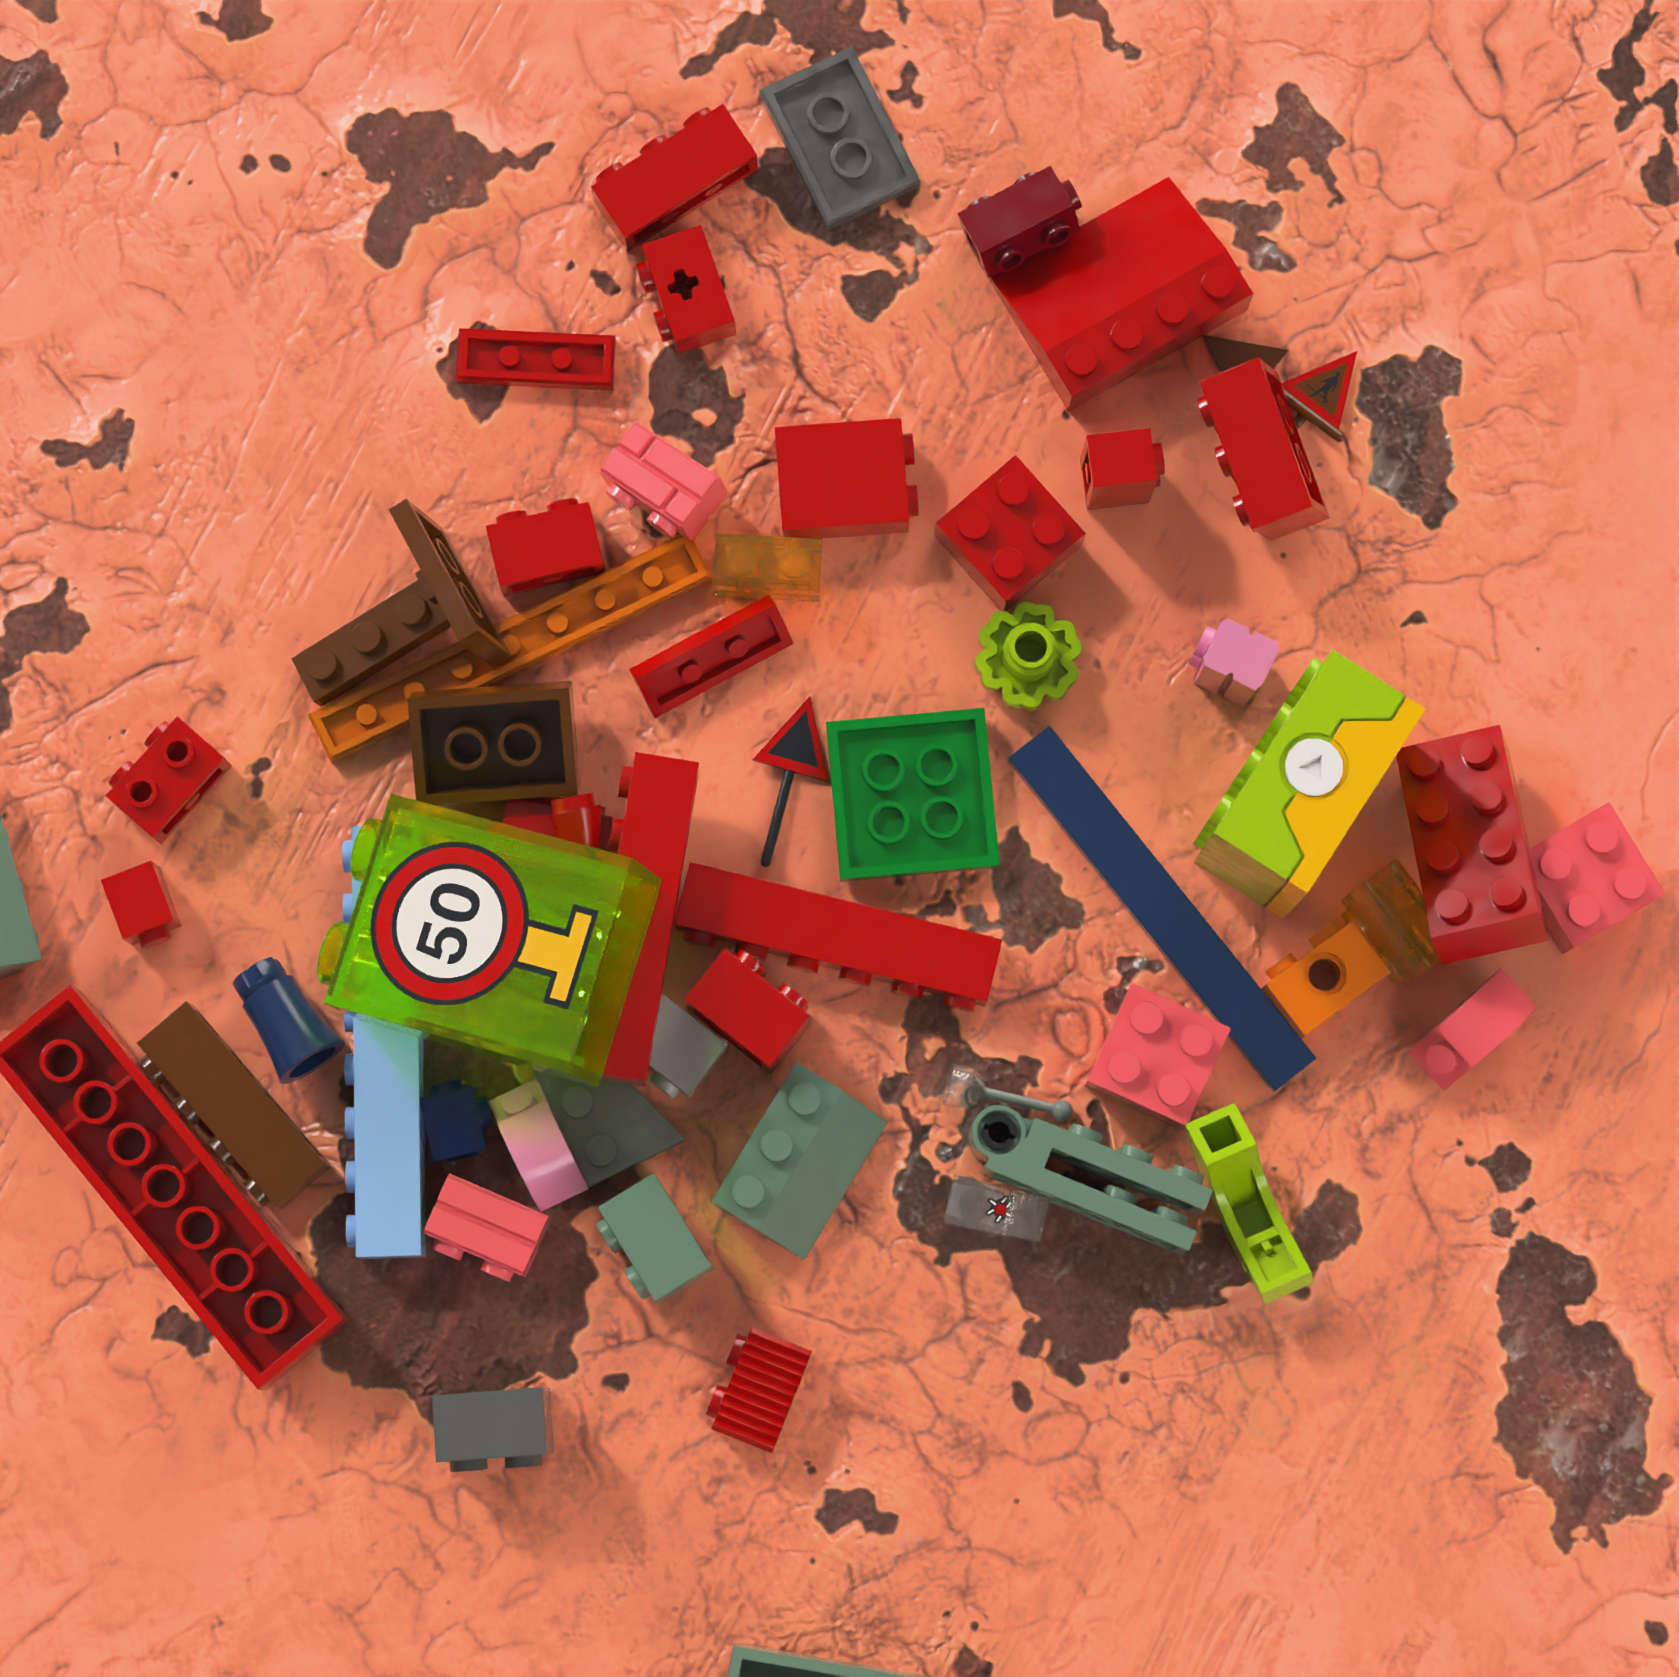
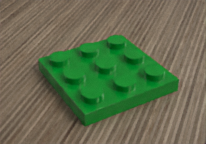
M985 708L826 722L840 882L999 868L1000 862Z

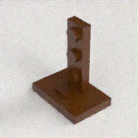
M407 498L388 510L421 569L415 573L418 580L291 658L313 702L321 707L452 627L459 642L492 667H496L512 657L442 527Z

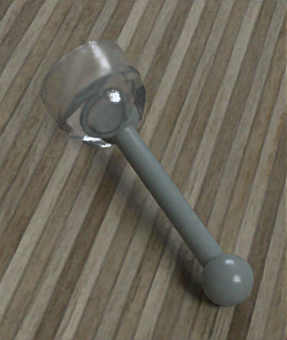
M952 1063L943 1095V1105L955 1108H969L978 1104L982 1098H987L1051 1113L1058 1121H1066L1072 1116V1105L1066 1100L1051 1103L987 1088L978 1071L956 1063Z

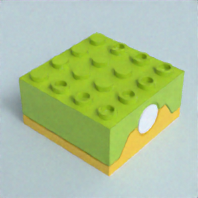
M1333 649L1324 662L1313 657L1193 842V845L1201 849L1194 862L1261 906L1266 904V909L1284 919L1308 894L1426 708L1409 697L1404 699V694Z

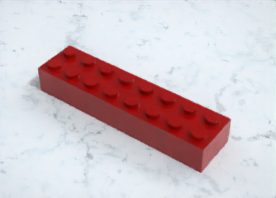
M68 985L0 1041L1 1075L257 1390H267L350 1321L344 1311L81 990Z

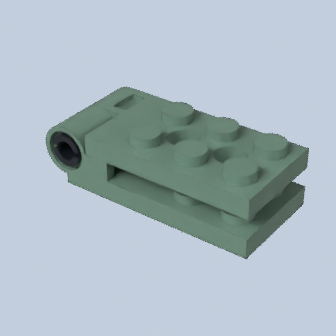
M1005 1105L987 1107L975 1118L969 1130L968 1144L974 1157L984 1163L982 1175L1178 1255L1190 1250L1197 1231L1185 1226L1189 1218L1186 1215L1160 1205L1157 1208H1153L1152 1212L1135 1206L1138 1196L1107 1184V1187H1104L1101 1192L1049 1171L1044 1167L1048 1157L1051 1156L1193 1215L1206 1210L1213 1192L1212 1189L1202 1186L1203 1175L1179 1165H1174L1173 1168H1169V1171L1151 1165L1154 1156L1141 1149L1123 1144L1122 1148L1120 1147L1117 1151L1100 1144L1103 1135L1087 1127L1073 1123L1072 1127H1069L1067 1131L1036 1117L1032 1121L1021 1117L1016 1110ZM994 1128L1001 1130L1005 1135V1142L996 1143L992 1141L988 1131Z

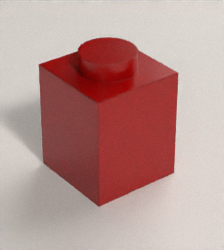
M148 861L101 880L121 936L130 945L139 943L141 949L159 945L171 939L170 930L182 926L160 867L154 862Z

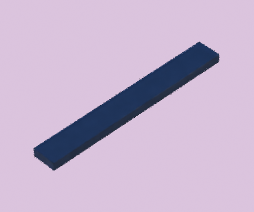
M1050 726L1008 758L1009 764L1214 1020L1231 1028L1228 1037L1272 1092H1275L1316 1059L1314 1054Z

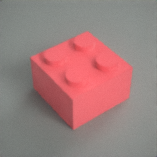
M1610 802L1530 848L1545 925L1562 955L1665 894Z
M1132 983L1124 996L1084 1086L1179 1130H1183L1185 1124L1190 1121L1231 1028Z

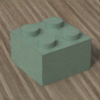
M654 1173L598 1207L604 1219L597 1222L596 1226L612 1252L614 1251L616 1254L623 1249L628 1256L632 1266L625 1269L624 1272L643 1300L651 1295L655 1302L660 1304L714 1270Z

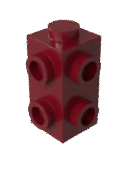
M1050 165L1039 172L1024 174L1013 185L992 196H983L974 200L967 209L957 214L965 239L987 278L999 272H1009L1016 269L1026 258L1046 248L1061 246L1073 234L1081 231L1076 210L1082 208V204L1070 180L1067 179L1060 182Z

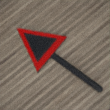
M810 696L752 759V761L784 770L760 861L763 867H768L771 864L794 774L797 773L828 782Z

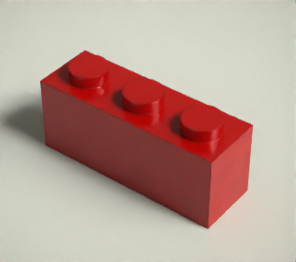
M721 104L712 111L708 107L698 110L685 120L682 130L669 138L665 135L655 137L640 149L639 157L624 166L621 162L615 163L604 169L596 177L597 183L591 186L593 201L627 252L758 170L757 153L724 104Z

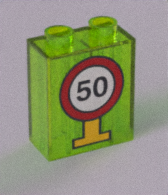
M390 793L383 819H368L359 830L353 845L351 874L356 881H360L362 884L350 922L338 921L334 923L321 945L317 973L320 982L329 985L324 1004L363 1022L598 1088L662 879L631 857Z

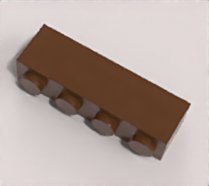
M185 1001L137 1042L146 1054L139 1060L142 1066L158 1084L161 1085L165 1080L172 1084L180 1094L174 1100L176 1106L193 1125H196L200 1120L206 1124L215 1135L208 1141L210 1146L228 1166L235 1161L240 1164L249 1175L243 1182L244 1186L263 1207L271 1201L275 1207L283 1209L331 1168V1165L204 1016L188 1001Z

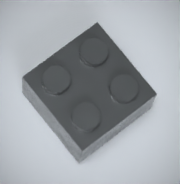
M548 1387L432 1395L436 1462L450 1461V1472L488 1469L487 1459L505 1457V1468L542 1465V1454L554 1453L550 1388Z

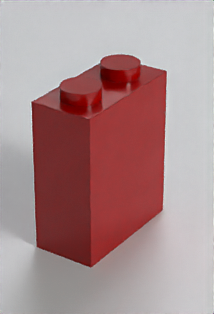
M901 418L775 427L783 541L909 532V517L919 516L917 485H907L905 465H915L912 433H902Z

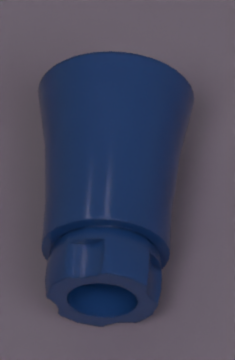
M272 957L265 958L253 964L234 979L233 986L244 1002L242 1008L257 1030L281 1084L294 1082L316 1071L334 1058L344 1047L345 1042L323 1020L307 999L294 977L287 975L277 959Z

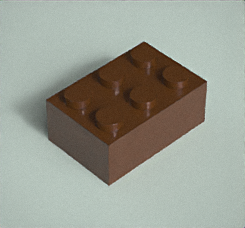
M572 681L412 692L407 699L416 806L578 795L580 777Z

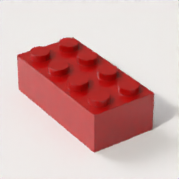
M1500 724L1401 747L1396 755L1430 936L1441 964L1444 965L1549 941L1512 760Z

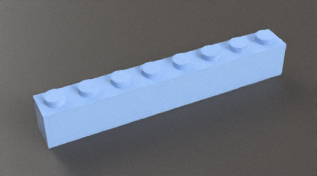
M416 825L351 826L352 840L343 841L342 845L344 873L352 872V893L343 895V921L345 926L352 925L353 946L344 947L343 951L345 979H353V1000L344 1001L345 1032H353L354 1053H346L344 1059L346 1086L354 1085V1107H346L345 1135L346 1139H355V1161H346L345 1167L346 1192L355 1193V1215H347L346 1243L347 1247H356V1257L360 1259L426 1257V1234L423 1233L426 1226L423 1002L404 994L389 981L377 962L371 941V916L378 892L390 873L403 860L421 850V831Z

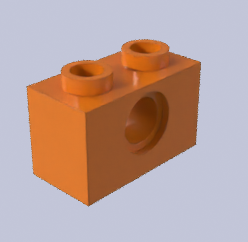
M1333 921L1308 940L1314 949L1297 961L1292 953H1290L1266 971L1271 981L1265 984L1261 990L1301 1039L1391 973L1352 921L1341 929ZM1323 963L1333 970L1335 984L1332 989L1319 990L1311 984L1308 973L1312 964Z

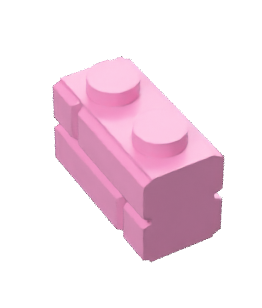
M1227 618L1221 621L1217 630L1209 626L1206 627L1188 664L1198 668L1193 677L1195 678V685L1214 694L1221 691L1223 692L1224 699L1245 708L1251 705L1259 692L1280 649H1278V642L1257 632L1251 636L1249 635V628Z

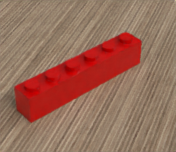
M635 752L633 767L625 765L622 767L618 797L627 798L624 819L614 817L609 842V849L618 851L615 871L605 870L600 894V902L609 903L606 924H595L591 946V955L600 956L597 977L586 976L581 1008L591 1009L588 1029H577L572 1061L581 1062L580 1071L582 1077L646 1087L700 772L699 762Z
M693 862L689 863L674 922L675 929L684 932L683 940L695 945L714 948L715 940L735 944L736 949L734 953L737 954L742 949L756 960L765 961L767 953L787 957L786 966L796 970L817 974L819 966L839 970L838 979L848 983L869 987L871 979L891 983L890 992L900 996L922 999L923 992L943 996L942 1005L965 1012H974L975 1005L986 1006L1003 940Z

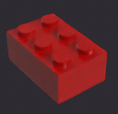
M1257 357L1200 380L1199 383L1204 396L1197 398L1198 407L1208 428L1214 426L1222 445L1215 447V454L1225 477L1232 476L1238 488L1239 495L1232 497L1241 524L1244 527L1249 525L1253 532H1257L1273 541L1329 519V513L1278 373Z

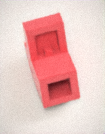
M1500 968L1472 992L1451 1014L1420 1039L1408 1052L1441 1089L1445 1091L1507 1039L1537 1007Z

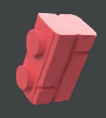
M638 422L632 425L620 441L619 447L613 450L600 469V474L609 486L606 494L628 511H632L635 505L649 513L650 515L646 519L648 523L670 539L676 533H679L689 541L694 540L708 522V517L715 513L727 497L728 490L718 475Z
M449 1173L423 1233L435 1238L431 1249L459 1261L464 1251L484 1259L480 1270L510 1282L514 1273L526 1277L551 1217Z

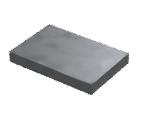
M852 46L759 90V96L827 231L921 187V180Z

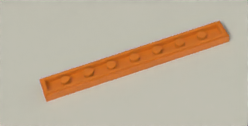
M679 535L494 624L512 656L496 667H492L461 642H457L309 713V719L330 762L334 764L410 727L407 699L412 692L495 686L711 582L712 577L694 541H689L682 535Z

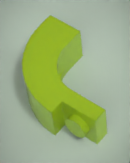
M1235 1103L1185 1124L1200 1174L1204 1176L1203 1182L1205 1187L1213 1190L1210 1199L1244 1272H1248L1264 1305L1314 1283L1312 1272L1290 1233L1269 1188L1261 1165L1257 1144Z

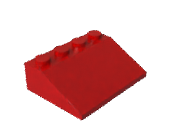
M1170 177L1163 179L1081 225V231L1073 234L1061 246L1046 248L1026 258L1016 269L1009 272H999L989 278V281L1068 412L1248 310L1254 295L1227 249Z

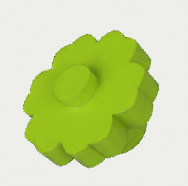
M1023 601L1017 605L1013 615L1005 611L995 612L990 618L989 623L980 630L978 639L979 644L984 650L975 659V669L981 676V683L985 690L989 692L1002 691V700L1007 707H1021L1024 710L1034 711L1041 705L1043 697L1051 701H1060L1066 695L1067 690L1076 683L1079 674L1073 662L1079 658L1082 644L1076 636V630L1072 622L1067 620L1055 621L1054 610L1051 606L1047 604L1035 605L1032 602Z

